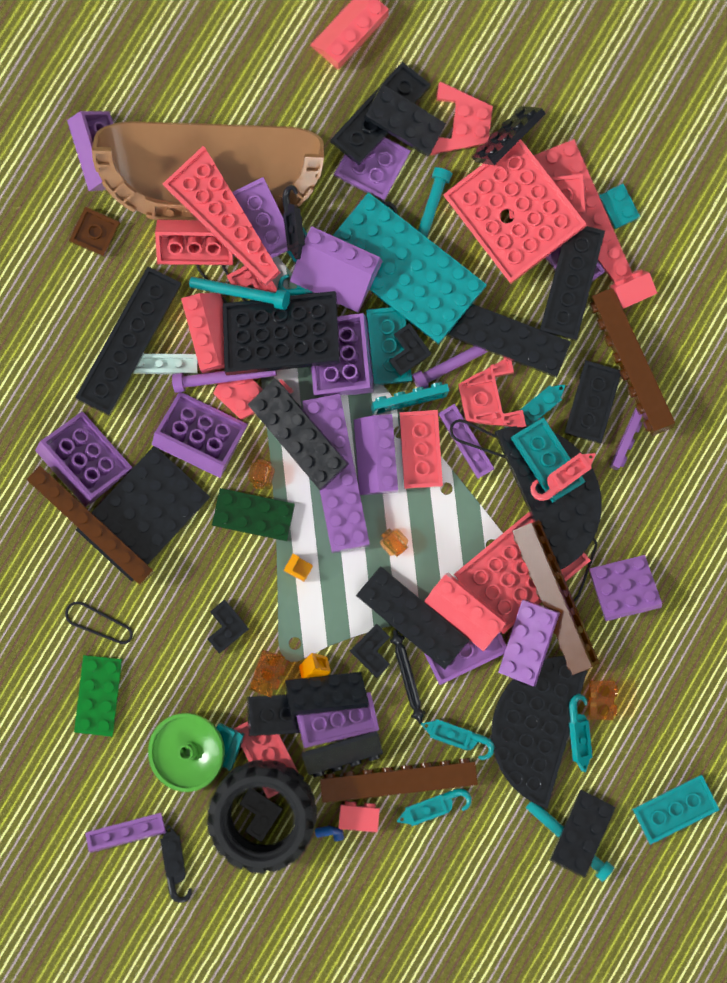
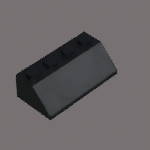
M373 731L302 752V757L308 775L312 774L314 778L324 775V771L331 769L332 772L342 770V765L350 763L351 767L362 764V759L369 758V761L379 759L380 754H383L378 732Z

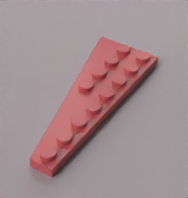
M573 139L534 155L550 177L584 175L586 213L579 215L587 226L605 231L598 261L613 282L622 277L626 279L632 276V271L575 140Z
M202 146L163 183V186L267 286L280 272L206 148Z

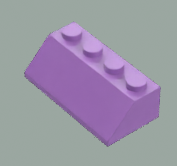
M80 111L67 120L88 191H103L106 189L94 167L92 146L96 132L105 126L113 124L110 111Z
M392 414L354 419L360 495L398 493Z

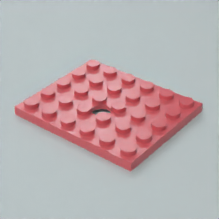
M521 139L495 165L482 164L443 194L510 284L587 226ZM506 209L512 210L515 214L514 220L510 223H503L500 219L502 211Z

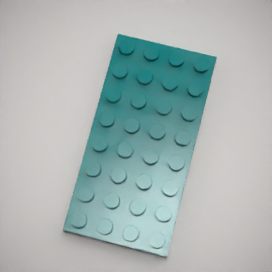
M369 192L333 235L382 259L383 262L369 290L438 345L487 286L486 283Z

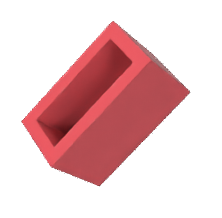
M642 269L633 272L632 276L626 279L622 277L615 280V284L610 286L611 288L613 287L623 309L657 294L650 273Z
M345 801V804H341L339 829L378 832L380 808H377L376 804L364 803V806H356L357 802Z

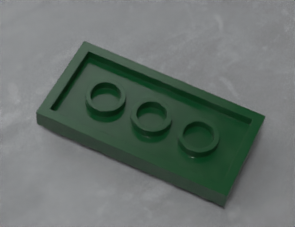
M220 488L212 526L287 542L295 504Z

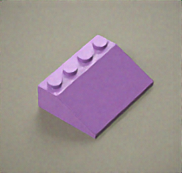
M311 226L305 238L300 260L297 259L290 282L314 293L336 291L338 304L359 313L383 261L380 257Z
M364 313L338 316L340 364L311 367L314 396L373 393L374 384L367 318Z
M179 392L155 431L152 445L221 478L248 424Z
M83 411L42 439L35 450L85 507L102 496L132 469V466Z

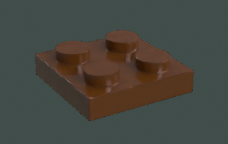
M85 207L69 241L105 257L120 222Z

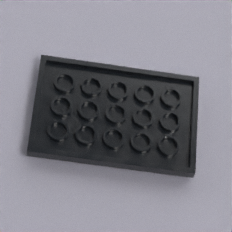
M336 291L290 296L289 305L286 310L276 309L274 304L255 300L223 303L224 365L226 376L340 364Z
M153 446L92 511V514L149 565L211 497L158 448ZM79 528L76 529V531L80 535H82L93 547H95L131 582L134 581V579L131 576H129L117 563H115L103 550H101L88 536H86Z

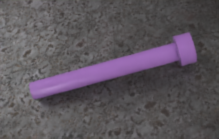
M474 346L424 373L421 370L412 374V379L417 388L424 387L426 389L429 387V382L488 351Z
M277 370L226 376L225 371L184 376L183 373L172 374V384L175 393L185 392L186 387L277 376Z

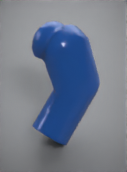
M324 826L315 828L317 838L333 835L334 841L344 839V831L337 827Z

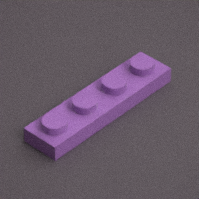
M455 404L438 413L449 433L452 422L458 419L464 420ZM463 422L454 424L453 433L456 438L480 446L467 424ZM454 440L477 479L494 470L484 451Z
M636 407L610 465V468L618 470L620 466L624 467L628 458L625 454L628 449H632L635 439H633L634 433H638L643 422L640 421L642 414H638Z
M162 813L86 832L85 835L88 850L92 853L164 834L166 830Z

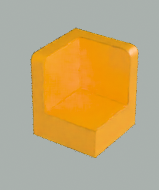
M292 554L284 572L305 582L313 565Z
M311 653L299 665L301 678L327 676L331 673L327 656Z

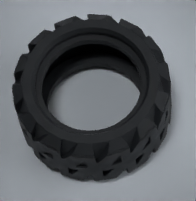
M256 760L238 766L221 781L210 800L207 811V827L209 836H212L213 846L221 857L224 855L229 864L240 870L245 868L250 873L265 874L266 871L276 872L284 869L303 854L311 840L317 817L314 794L309 784L304 781V777L295 769L286 767L284 763L273 760ZM253 787H267L279 792L286 798L292 808L294 815L293 830L283 840L269 845L256 844L245 839L237 831L231 815L232 803L237 795Z

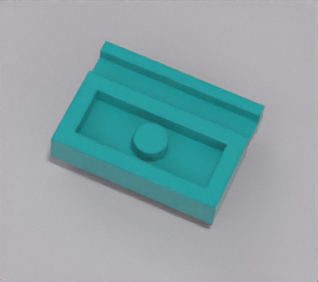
M624 184L599 195L615 230L640 218Z
M219 723L216 728L220 732L225 746L223 767L231 771L245 734Z

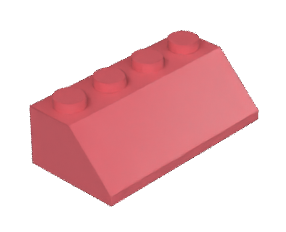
M352 0L312 42L311 47L339 70L388 18L389 9L379 0Z
M157 220L155 230L157 264L233 265V254L199 220Z
M198 293L181 298L200 371L204 374L224 370L223 299L221 294Z
M449 572L442 577L424 601L483 652L508 622Z

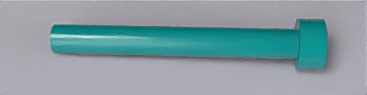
M440 167L434 168L432 178L435 180L418 229L427 238L445 183H449L452 176L451 171Z
M191 277L189 281L190 288L274 304V308L286 310L290 301V293L285 290L278 289L275 293L197 277Z
M530 801L525 808L559 838L563 826L545 809ZM596 855L590 866L596 871L595 876L601 882L615 869L608 861L602 862Z

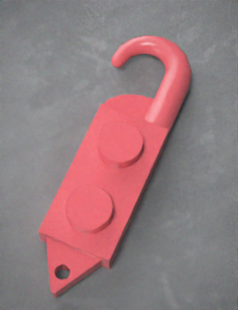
M580 452L551 473L547 478L550 489L543 494H539L536 491L538 480H535L531 485L532 496L539 501L550 499L592 469L591 465L596 454H581Z

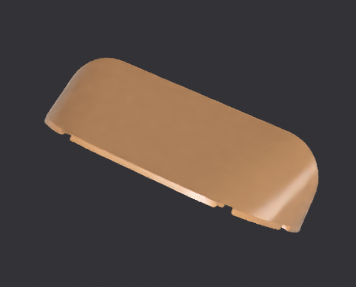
M120 122L105 126L97 131L92 146L95 170L98 172L102 179V184L109 194L130 211H138L146 214L147 218L154 220H198L163 186V183L202 146L206 148L232 192L264 177L282 216L284 214L282 196L285 188L288 185L296 186L298 194L295 195L293 190H291L290 203L296 204L299 207L313 192L314 186L321 176L324 162V143L321 137L309 130L288 126Z

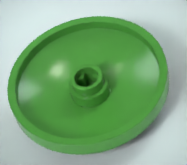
M180 713L168 717L156 727L149 741L148 757L154 774L164 785L176 791L191 792L206 787L219 775L224 764L225 746L220 732L208 719L198 714Z

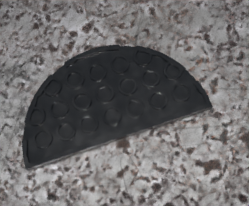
M513 426L497 430L494 433L534 522L540 520L560 570L576 561L585 552L597 532L601 518L602 500L593 468L582 475L585 483L553 503L550 499L539 501L531 493V485L537 478L511 439L513 435L525 428ZM554 433L570 459L580 453V450L571 442ZM538 481L536 491L539 494H543L545 491Z
M565 656L544 660L536 686L512 679L497 702L491 726V740L495 747L493 749L495 759L506 780L526 799L547 809L570 732L569 704L575 695L581 694L587 670L572 675L571 670L566 665Z

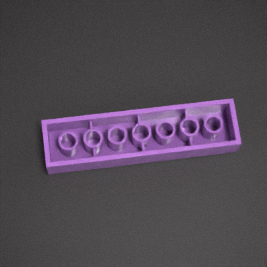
M336 394L302 401L306 414L349 463L323 490H320L331 552L336 553L370 546L341 396Z

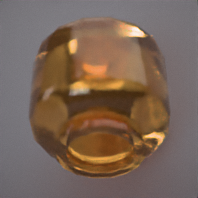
M257 460V462L251 464L248 481L253 484L254 488L264 489V487L272 484L275 469L271 466V462Z
M388 528L381 534L383 539L380 541V545L389 556L395 555L398 557L408 548V539L400 529L395 528L391 530Z

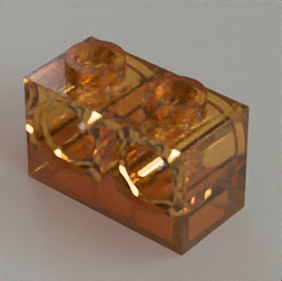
M263 650L249 690L269 697L272 696L274 690L278 691L281 679H278V677H283L286 665H283L285 657Z
M589 680L588 719L614 720V716H617V705H614V697L618 695V686L615 685V681ZM602 685L608 688L606 696H601L599 693V688ZM602 704L608 708V712L604 716L598 712Z

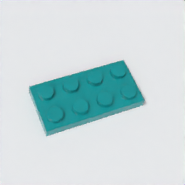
M392 307L366 310L374 386L412 382L411 370L400 377L389 362L390 359L404 350L394 337V333L406 326V319Z
M442 382L432 384L431 388L424 389V387L412 389L413 392L405 394V391L395 393L394 397L391 398L386 396L375 398L371 406L372 414L377 415L446 398L449 393L448 384L443 385Z
M543 417L513 435L511 439L546 492L550 489L547 483L548 476L571 459ZM582 476L551 497L550 500L553 503L585 483V480Z
M699 775L632 808L648 843L651 845L719 811V808L703 776Z

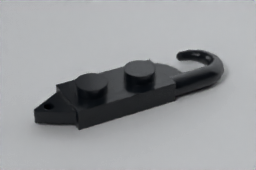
M288 185L282 196L288 251L292 252L295 259L300 260L302 248L305 245L300 208L296 204L290 203L291 190H293L295 195L298 194L296 186Z
M167 825L166 833H164L163 838L160 840L168 891L173 901L184 903L191 898L192 889L189 888L187 895L184 897L178 896L175 884L182 882L186 877L181 837L176 834L170 825Z

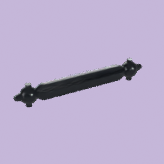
M394 630L390 642L396 645L397 661L410 707L414 710L411 718H414L421 724L422 718L426 713L420 709L421 702L406 648L402 644L405 637L401 636L397 630Z

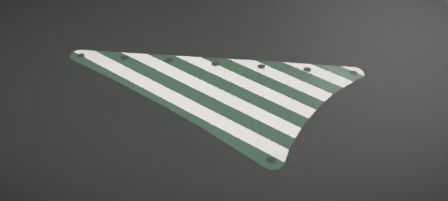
M278 256L273 258L272 260L280 272L272 280L277 290L280 278L287 274L290 277L284 281V288H297L296 284L290 282L292 273ZM311 367L277 370V376L261 378L262 389L274 378L278 379V381L282 379L294 391L290 395L302 409V401L324 397V395L314 396ZM383 385L374 386L373 393L340 395L357 482L358 470L354 419L373 416L371 406L375 398L381 396L392 397ZM401 408L377 415L392 414L394 430L397 426H400L399 412L405 411ZM267 428L273 499L295 504L287 542L276 540L278 642L281 654L284 659L290 662H298L308 657L311 653H316L341 641L367 633L376 623L381 628L391 626L356 597V594L380 566L424 602L446 573L449 572L453 576L454 573L486 548L488 540H496L503 534L442 457V481L452 485L453 490L450 494H443L440 487L404 489L401 438L394 436L398 493L360 495L370 546L332 553L320 490ZM292 554L313 565L305 582L284 572ZM293 637H298L301 640V647L297 650L291 649L289 646V640Z

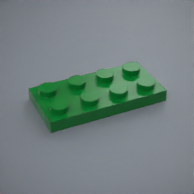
M83 655L74 733L114 736L123 659Z

